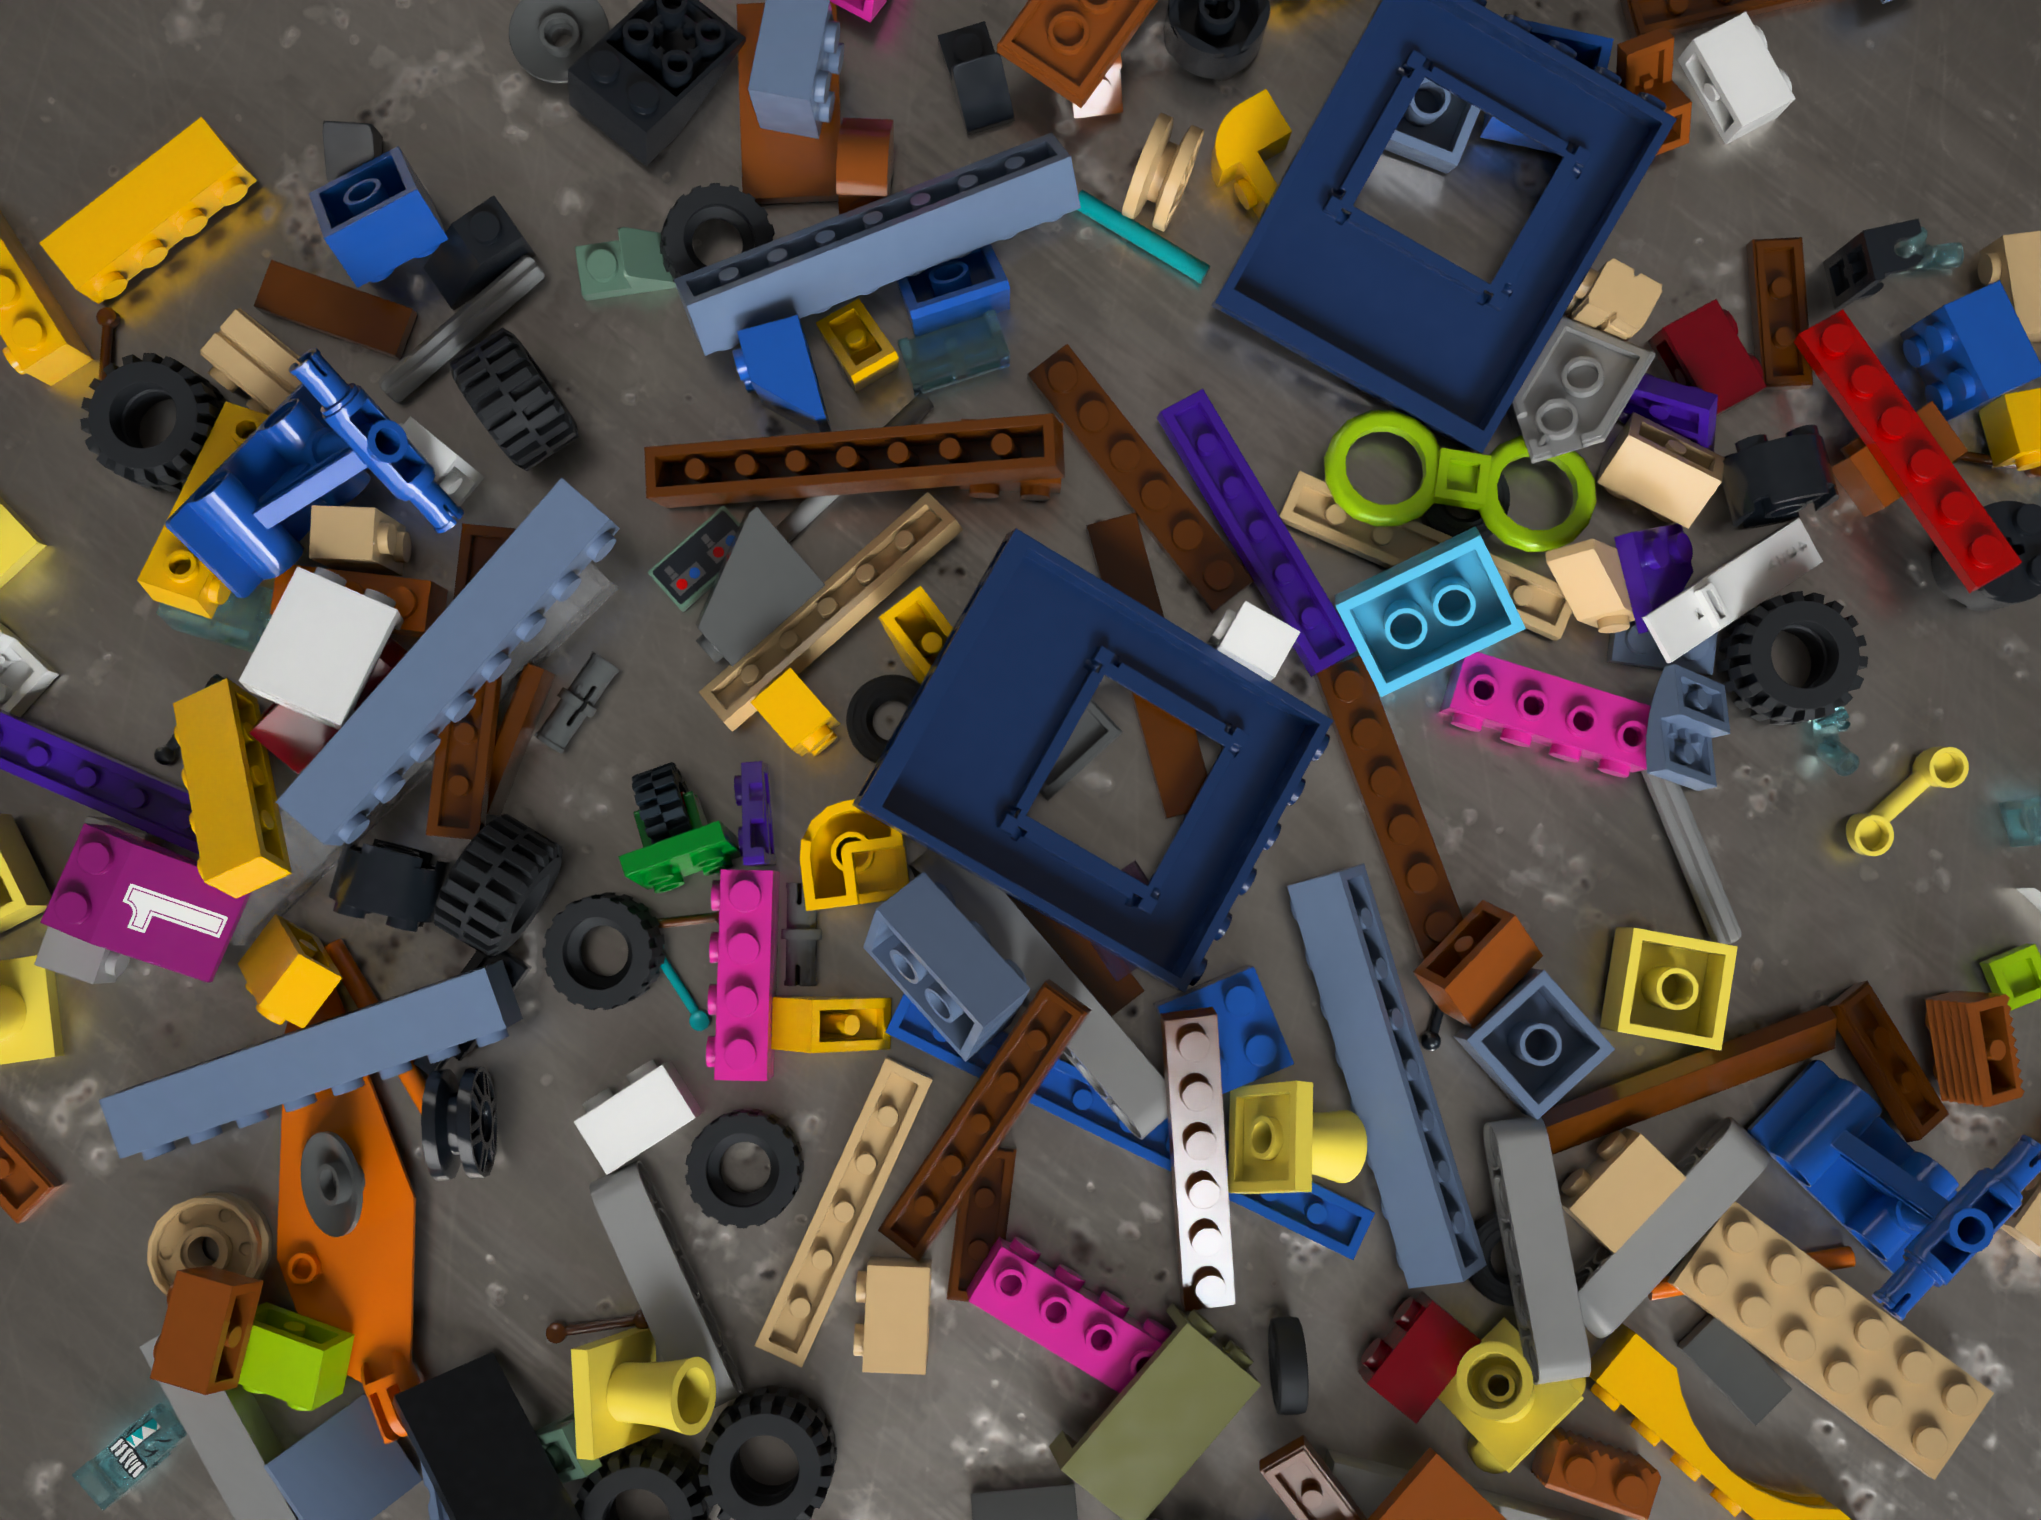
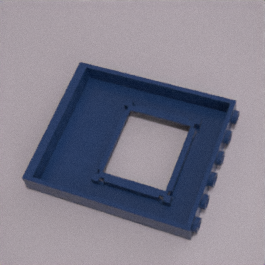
M1380 0L1211 306L1398 412L1415 417L1428 429L1467 451L1482 454L1677 118L1665 112L1666 104L1657 97L1645 92H1639L1638 95H1635L1620 86L1622 79L1614 72L1600 66H1595L1592 70L1575 60L1577 53L1566 44L1556 40H1550L1549 43L1542 41L1530 34L1532 27L1526 21L1512 14H1505L1504 17L1499 16L1485 7L1487 4L1486 0ZM1424 78L1563 157L1490 284L1353 206ZM1342 208L1345 209L1346 211L1350 212L1351 214H1347V213L1343 212V211H1342ZM1484 290L1492 293V295L1485 293Z
M1015 528L1006 534L852 805L1165 985L1185 993L1189 985L1194 986L1202 977L1208 960L1204 957L1213 940L1218 941L1229 928L1232 921V914L1229 911L1238 894L1244 895L1254 882L1257 874V869L1254 868V865L1262 850H1268L1278 838L1281 831V824L1278 821L1286 806L1293 805L1303 792L1306 780L1302 777L1311 760H1318L1327 748L1330 741V735L1327 734V731L1333 720ZM1099 665H1102V666L1100 667L1098 673L1095 672L1096 669L1098 668V666H1099ZM1104 675L1223 746L1147 885L1026 815ZM1020 809L1019 814L1014 818V815Z

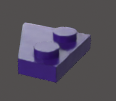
M1645 373L1617 420L1626 424L1632 413L1635 412L1714 452L1718 395L1706 392L1698 387H1688Z
M1680 524L1634 531L1614 537L1638 634L1649 632L1642 617L1680 594L1694 572L1691 563L1693 557L1692 544Z
M763 761L741 763V775L734 776L737 806H742V826L738 828L740 855L743 857V865L753 867L776 865L768 764Z

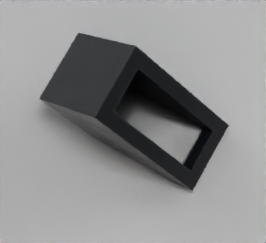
M493 195L451 223L446 231L448 240L440 244L423 268L454 311L474 298L521 256L528 255L533 258L536 254L503 206Z

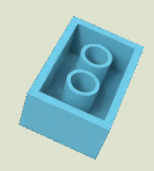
M1476 526L1335 595V606L1381 697L1526 629Z

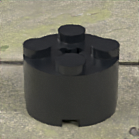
M1168 0L1164 24L1165 47L1175 61L1188 72L1200 77L1226 81L1248 66L1257 55L1270 15V2L1268 0Z
M1811 424L1792 429L1785 434L1786 437L1768 441L1765 434L1750 436L1735 443L1736 453L1724 456L1722 485L1733 526L1737 527L1742 522L1744 528H1758L1779 524L1799 518L1798 511L1804 509L1807 504L1813 502L1815 511H1818L1838 500L1839 493L1824 439L1819 434L1817 425Z
M1999 501L1984 506V509L2019 556L2022 563L1970 594L1937 546L1934 545L1931 554V566L1935 581L1941 591L1950 599L1955 598L1957 601L1968 606L1965 608L1982 612L2021 603L2041 594V507L2039 505L2025 504L2017 501Z
M361 836L350 844L344 842L329 897L335 900L334 912L364 919L366 914L372 913L388 916L386 925L411 932H417L418 927H423L424 922L431 923L434 921L437 898L445 882L450 860L441 858L437 861L436 865L430 864L432 853L379 839H374L373 845L363 843V846H358Z

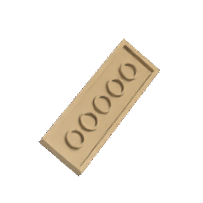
M1736 1201L1688 1251L1667 1281L1891 1450L1934 1480L1994 1394V1392Z

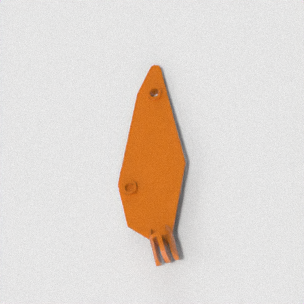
M336 987L306 1026L346 1013ZM288 1021L284 1034L301 1029V1027ZM370 1075L363 1077L365 1085L338 1096L333 1095L331 1088L317 1092L315 1095L318 1101L291 1112H286L282 1104L277 1260L298 1314L355 1334L347 1375L362 1383L384 1444H389L398 1440L400 1436H408L392 1404L394 1395L421 1383L412 1361L416 1195ZM324 1131L334 1132L344 1139L365 1175L360 1219L352 1232L340 1237H331L325 1234L315 1224L306 1206L301 1185V1159L305 1145L313 1135Z

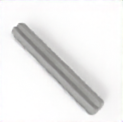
M521 256L385 373L378 381L381 389L395 402H401L542 281L545 274L540 266L530 256Z
M1647 770L1641 771L1711 941L1722 944L1736 942L1742 936L1741 929L1681 785L1648 774Z

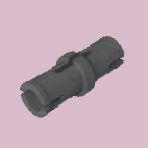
M593 651L569 688L562 687L557 694L561 698L540 730L534 735L537 739L561 754L586 716L593 717L597 711L593 706L615 674H618L620 669Z
M786 883L787 928L781 929V939H786V978L784 986H817V940H822V929H817V910L806 911L803 883Z

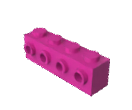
M1480 652L1469 655L1453 664L1439 711L1440 713L1453 716L1451 724L1475 732H1481L1482 726L1501 731V740L1518 746L1530 747L1531 741L1550 747L1549 755L1570 762H1579L1580 757L1588 758L1599 762V771L1618 777L1628 778L1630 772L1647 770L1646 735L1651 709L1650 705Z
M721 869L720 880H713L711 908L712 911H719V932H711L709 958L710 963H718L717 984H710L708 989V1014L716 1015V1034L707 1038L706 1065L707 1067H714V1080L768 1081L774 1076L775 1049H771L773 997H776L780 871Z
M999 1237L966 1289L968 1301L1115 1391L1121 1393L1172 1334L1168 1328L1151 1318H1147L1143 1324L1128 1315L1127 1312L1130 1307L1113 1294L1103 1291L1099 1297L1082 1287L1086 1280L1065 1265L1059 1264L1056 1270L1044 1264L1038 1260L1041 1252L1026 1241L1014 1237L1010 1243Z

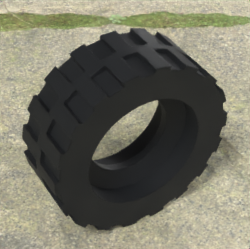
M710 183L707 187H701L700 185L692 188L689 194L686 196L683 194L676 200L675 205L670 209L661 231L660 254H663V265L666 272H670L672 277L676 279L707 267L698 259L692 245L695 230L707 220L721 219L732 224L741 236L742 253L773 241L775 231L773 224H770L768 221V213L765 208L760 207L755 202L756 198L751 194H745L733 185L726 187L720 186V183Z
M615 892L591 895L566 905V909L557 913L552 919L553 924L551 928L547 929L544 937L546 945L543 948V958L546 959L547 965L545 970L547 976L552 978L555 984L553 986L558 993L562 992L568 997L567 1000L574 1005L581 1004L584 1006V1009L589 1010L603 1008V1010L613 1009L643 995L650 989L649 985L657 981L661 973L659 972L660 966L664 964L665 954L663 953V945L665 944L664 934L661 935L658 927L660 924L657 918L652 917L647 911L649 908L643 903L635 902L633 897L625 894L618 896L615 895ZM604 925L615 928L623 935L627 942L628 958L626 964L615 975H597L590 971L582 960V940L586 933L596 926Z
M738 1109L719 1116L704 1127L701 1133L695 1137L691 1144L692 1149L686 1158L685 1165H688V1173L685 1175L686 1185H689L692 1191L690 1194L692 1200L700 1205L703 1209L701 1212L708 1218L711 1216L718 1220V1224L726 1227L729 1224L735 1225L737 1228H747L750 1225L760 1226L767 1223L773 1217L776 1218L792 1201L802 1181L801 1175L804 1171V1160L801 1159L802 1148L799 1141L796 1142L792 1135L794 1133L789 1126L783 1125L779 1121V1117L773 1114L767 1115L762 1113L763 1110ZM740 1142H750L761 1147L766 1152L771 1165L770 1175L765 1185L759 1190L747 1194L731 1190L723 1182L720 1175V1161L724 1152L730 1146Z

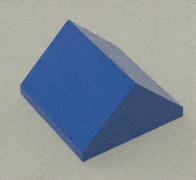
M991 244L973 250L965 257L950 259L927 268L919 275L905 277L896 281L915 339L1010 309L1009 282Z

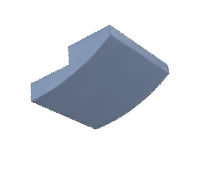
M1676 664L1665 666L1652 699L1646 735L1647 773L1697 791L1717 787L1712 738L1731 734L1725 685Z
M365 1394L355 1399L263 1466L299 1520H371L423 1480L397 1441L384 1444Z

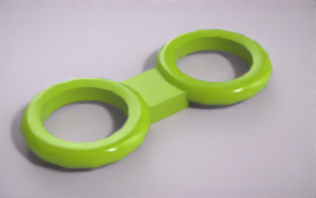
M1369 410L1347 420L1331 437L1324 457L1325 482L1335 503L1353 519L1374 527L1401 526L1421 517L1434 503L1478 510L1487 529L1506 545L1525 552H1547L1573 542L1589 525L1596 505L1595 479L1585 459L1576 451L1568 452L1546 460L1554 462L1562 469L1572 485L1574 502L1569 517L1562 524L1549 530H1531L1520 526L1505 514L1498 500L1497 483L1502 470L1509 463L1522 457H1529L1522 435L1499 444L1489 455L1440 448L1434 434L1419 420L1396 410ZM1372 432H1390L1406 439L1415 447L1422 461L1423 478L1419 490L1411 498L1398 504L1380 505L1363 498L1353 489L1346 475V456L1349 448L1358 438Z

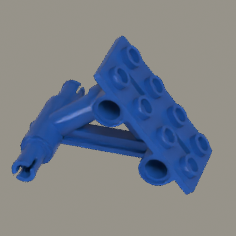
M312 348L297 359L300 365L293 363L289 368V372L296 376L302 384L270 414L165 523L166 527L238 598L248 597L263 580L276 578L291 568L304 552V546L299 541L310 531L312 505L342 506L350 502L368 485L371 479L370 475L366 472L368 468L397 499L402 501L410 500L433 525L437 533H444L457 524L452 516L461 519L464 515V510L457 506L434 480L436 476L434 467L407 438L403 428L395 421H392L361 386H356L355 383L347 384L317 348Z
M1812 1060L1748 1127L1747 1132L1893 1274L1872 1296L1878 1303H1884L1882 1307L1898 1320L1903 1321L1906 1314L1933 1285L1939 1288L1942 1285L1946 1286L1977 1252L1988 1247L1993 1239V1235L2022 1205L2023 1196L2021 1192L2041 1171V1144L2027 1135H2022L2019 1141L1993 1169L1984 1168L1983 1170H1978L1957 1192L1956 1189L1959 1187V1183L1950 1172L1928 1155L1917 1152L1908 1145L1879 1116L1882 1113V1109L1868 1093L1853 1082L1839 1078L1823 1061Z

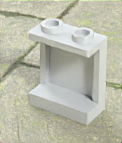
M297 566L239 682L256 695L339 730L355 712L354 707L393 629L400 630L404 620L399 611L394 608L396 602L390 597L368 588L364 594H360L344 587L347 581L332 571L317 567L315 572L312 573Z

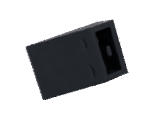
M642 0L568 69L569 105L647 166L680 134L743 47L746 37L699 0Z

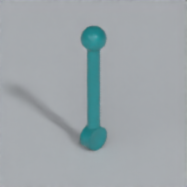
M665 956L664 964H661L660 967L690 1012L689 1023L691 1027L697 1031L705 1030L712 1022L711 1015L708 1014L707 1010L699 1009Z

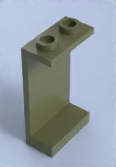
M1172 1303L1166 1312L1177 1325V1328L1078 1443L1062 1430L1049 1445L1060 1470L1123 1520H1146L1261 1386V1383L1249 1369L1254 1362L1250 1356L1231 1340L1225 1346L1213 1337L1217 1332L1216 1328L1195 1309L1189 1315H1186Z

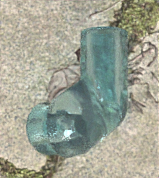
M1921 227L1922 233L1905 242L1900 241L1899 248L1895 249L1896 254L1902 258H1908L1913 254L1923 256L1921 262L1911 268L1914 271L1924 272L1961 267L1964 259L1963 247L1960 242L1936 245L1927 244L1928 233L1924 227Z
M1843 707L1835 708V713L1812 720L1815 754L1837 774L1848 776L1857 770L1860 760L1855 753L1840 741L1838 733L1847 731L1851 723L1846 720L1849 718L1847 711Z

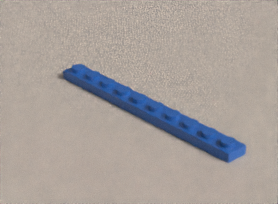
M903 994L885 1032L978 1078L981 1077L1009 1035V1033L1002 1031L965 1062L905 994ZM1059 1058L1029 1103L1171 1171L1168 1117L1143 1140L1139 1139L1123 1124L1073 1064ZM1225 1139V1144H1226V1160H1227V1176H1228V1147H1229V1140ZM1312 1181V1192L1229 1193L1230 1201L1351 1260H1354L1375 1215L1373 1210Z

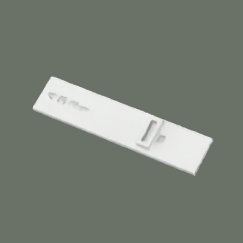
M1797 518L1642 618L1665 661L1671 663L1822 563L1823 560L1800 518Z

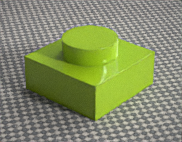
M2025 943L1979 963L1992 993L2006 994L2010 997L2007 1005L2012 1008L2011 1011L2041 998V955L2036 944Z

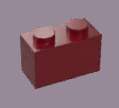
M1717 299L1668 324L1648 340L1671 382L1688 387H1698L1706 392L1718 395L1717 416L1749 400L1767 387L1763 381L1764 374L1760 362L1753 354L1747 353L1738 337V326L1734 317L1729 311L1721 308Z
M1423 1291L1416 1299L1409 1297L1402 1303L1393 1317L1395 1326L1384 1340L1377 1338L1368 1346L1360 1360L1363 1366L1358 1371L1371 1388L1415 1424L1419 1422L1456 1375L1460 1360L1466 1352L1482 1342L1471 1330Z

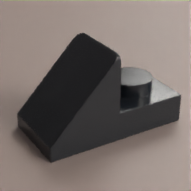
M983 21L937 35L938 45L967 135L1014 122L1015 116L1000 54L994 50L986 22Z

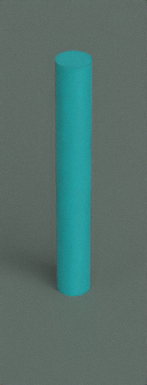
M1083 189L1079 192L1078 196L1081 206L1080 209H1077L1079 212L1200 284L1202 283L1211 267L1209 264L1135 220L1123 216L1120 211Z

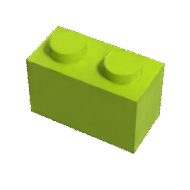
M265 1302L257 1306L238 1383L242 1385L244 1390L250 1393L267 1394L286 1401L287 1405L292 1409L313 1411L343 1394L355 1334Z

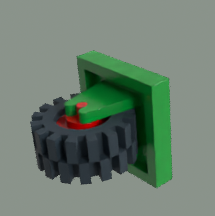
M670 762L632 776V789L636 794L634 798L640 809L633 813L643 848L618 856L625 877L647 890L654 888L655 893H663L682 886L685 883L683 877L702 871L704 876L721 873V869L728 870L733 867L732 860L741 857L738 837L719 820L710 824L707 823L697 794L695 795L693 791L688 792L687 785L683 781L679 769L677 770L675 763Z

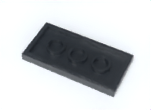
M493 1352L394 1395L392 1404L450 1520H581Z

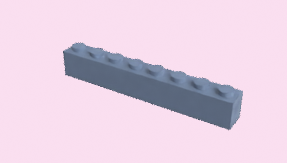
M1049 133L673 279L691 328L705 356L716 351L729 350L740 342L737 331L798 315L800 319L811 314L825 312L833 305L859 295L871 294L879 287L905 277L919 275L927 268L950 259L965 257L973 250L999 240H1008L1021 231L1044 222L1056 221L1063 215L1080 209L1071 155L1054 134Z
M561 478L286 789L276 803L323 845L342 846L344 842L350 844L355 841L368 827L370 820L367 816L379 802L387 803L402 789L405 784V779L402 776L415 761L418 763L425 761L438 748L441 739L437 736L451 721L456 723L469 713L476 702L473 695L486 681L490 683L495 681L505 672L511 663V658L508 655L522 640L528 642L541 631L546 623L544 614L557 600L564 602L576 591L581 583L579 575L592 560L595 563L601 561L611 551L616 543L614 535L620 528Z
M1365 864L1315 876L1289 885L1287 888L1291 898V912L1300 927L1306 947V961L1309 968L1313 971L1321 997V1011L1329 1023L1336 1046V1061L1343 1070L1351 1096V1110L1361 1119L1367 1135L1366 1160L1375 1175L1381 1195V1210L1389 1222L1396 1245V1259L1399 1267L1404 1271L1408 1288L1464 1282L1487 1264Z
M502 960L306 1026L304 1029L301 1028L125 1088L99 1099L119 1158L122 1159L141 1152L145 1161L175 1150V1140L188 1136L192 1145L223 1133L220 1126L222 1124L236 1120L240 1129L263 1121L270 1117L269 1108L283 1104L286 1112H291L318 1101L315 1095L317 1092L331 1088L333 1095L338 1096L365 1085L364 1076L379 1072L381 1079L385 1080L413 1069L411 1060L426 1055L430 1064L445 1060L461 1053L459 1048L461 1043L476 1039L478 1047L495 1043L509 1037L507 1028L523 1019L504 963Z

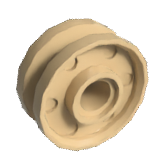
M1160 113L1134 170L1122 208V215L1135 219L1147 200L1154 202L1156 205L1152 227L1164 232L1170 223L1190 178L1203 138L1204 129L1191 125L1179 145L1170 142L1174 117Z
M208 1192L174 1205L157 1221L148 1240L147 1265L154 1284L166 1296L171 1284L175 1280L177 1270L212 1266L260 1280L272 1258L273 1234L266 1215L250 1199L233 1192ZM205 1237L212 1238L218 1245L219 1256L216 1261L208 1259L203 1252L202 1247Z

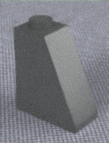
M753 505L745 512L696 621L697 628L702 632V635L696 640L697 643L715 663L724 657L732 667L825 586L757 506Z

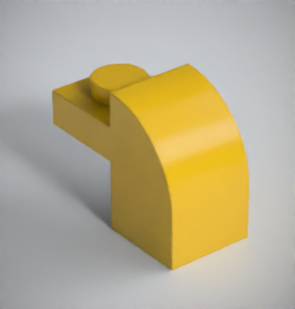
M1267 89L1238 104L1225 116L1219 126L1211 155V173L1216 187L1219 188L1235 179L1234 190L1239 201L1245 209L1253 208L1258 218H1260L1277 187V183L1264 161L1284 151L1292 133L1291 128Z

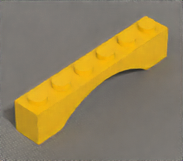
M1623 1323L1612 1332L1592 1356L1589 1377L1595 1383L1589 1391L1614 1412L1620 1405L1624 1406L1635 1416L1629 1425L1654 1447L1662 1439L1675 1451L1669 1460L1694 1482H1696L1701 1474L1715 1486L1709 1495L1734 1517L1743 1510L1754 1520H1851L1840 1509L1819 1494L1790 1493L1764 1487L1729 1469L1710 1450L1695 1427L1682 1396L1677 1368Z

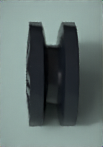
M485 1067L465 1069L460 1085L451 1069L431 1071L426 1081L421 1113L422 1145L429 1173L436 1181L455 1178L461 1163L470 1179L485 1178L490 1175L497 1149L498 1119L494 1086L490 1073Z

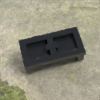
M1919 218L1863 230L1823 262L1835 310L1845 308L1855 300L1875 295L1884 287L1881 281L1885 277L1893 273L1907 271L1921 262L1923 259L1922 255L1913 254L1908 258H1902L1896 254L1894 245L1898 242H1905L1922 233Z

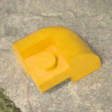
M855 799L827 806L810 822L801 839L800 866L806 911L882 902L910 883L905 835L854 807L852 804Z

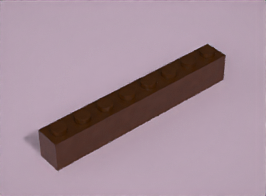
M1053 413L644 447L646 498L666 508L1065 478L1063 426Z

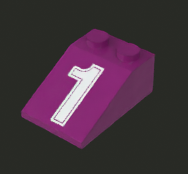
M84 823L40 923L87 943L210 983L213 982L252 892L236 899L205 883L198 871L197 861L114 826Z

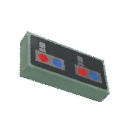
M722 506L647 572L682 612L686 611L712 588L740 523L725 506Z

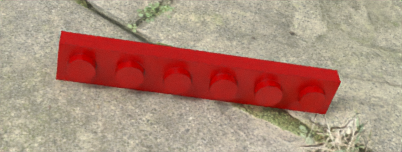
M1842 309L1799 333L1794 340V344L1969 594L2021 564L2022 561L1845 311Z

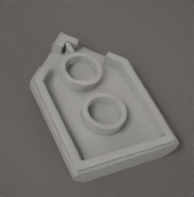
M1562 316L1512 402L1531 463L1533 464L1604 442L1655 358V353Z

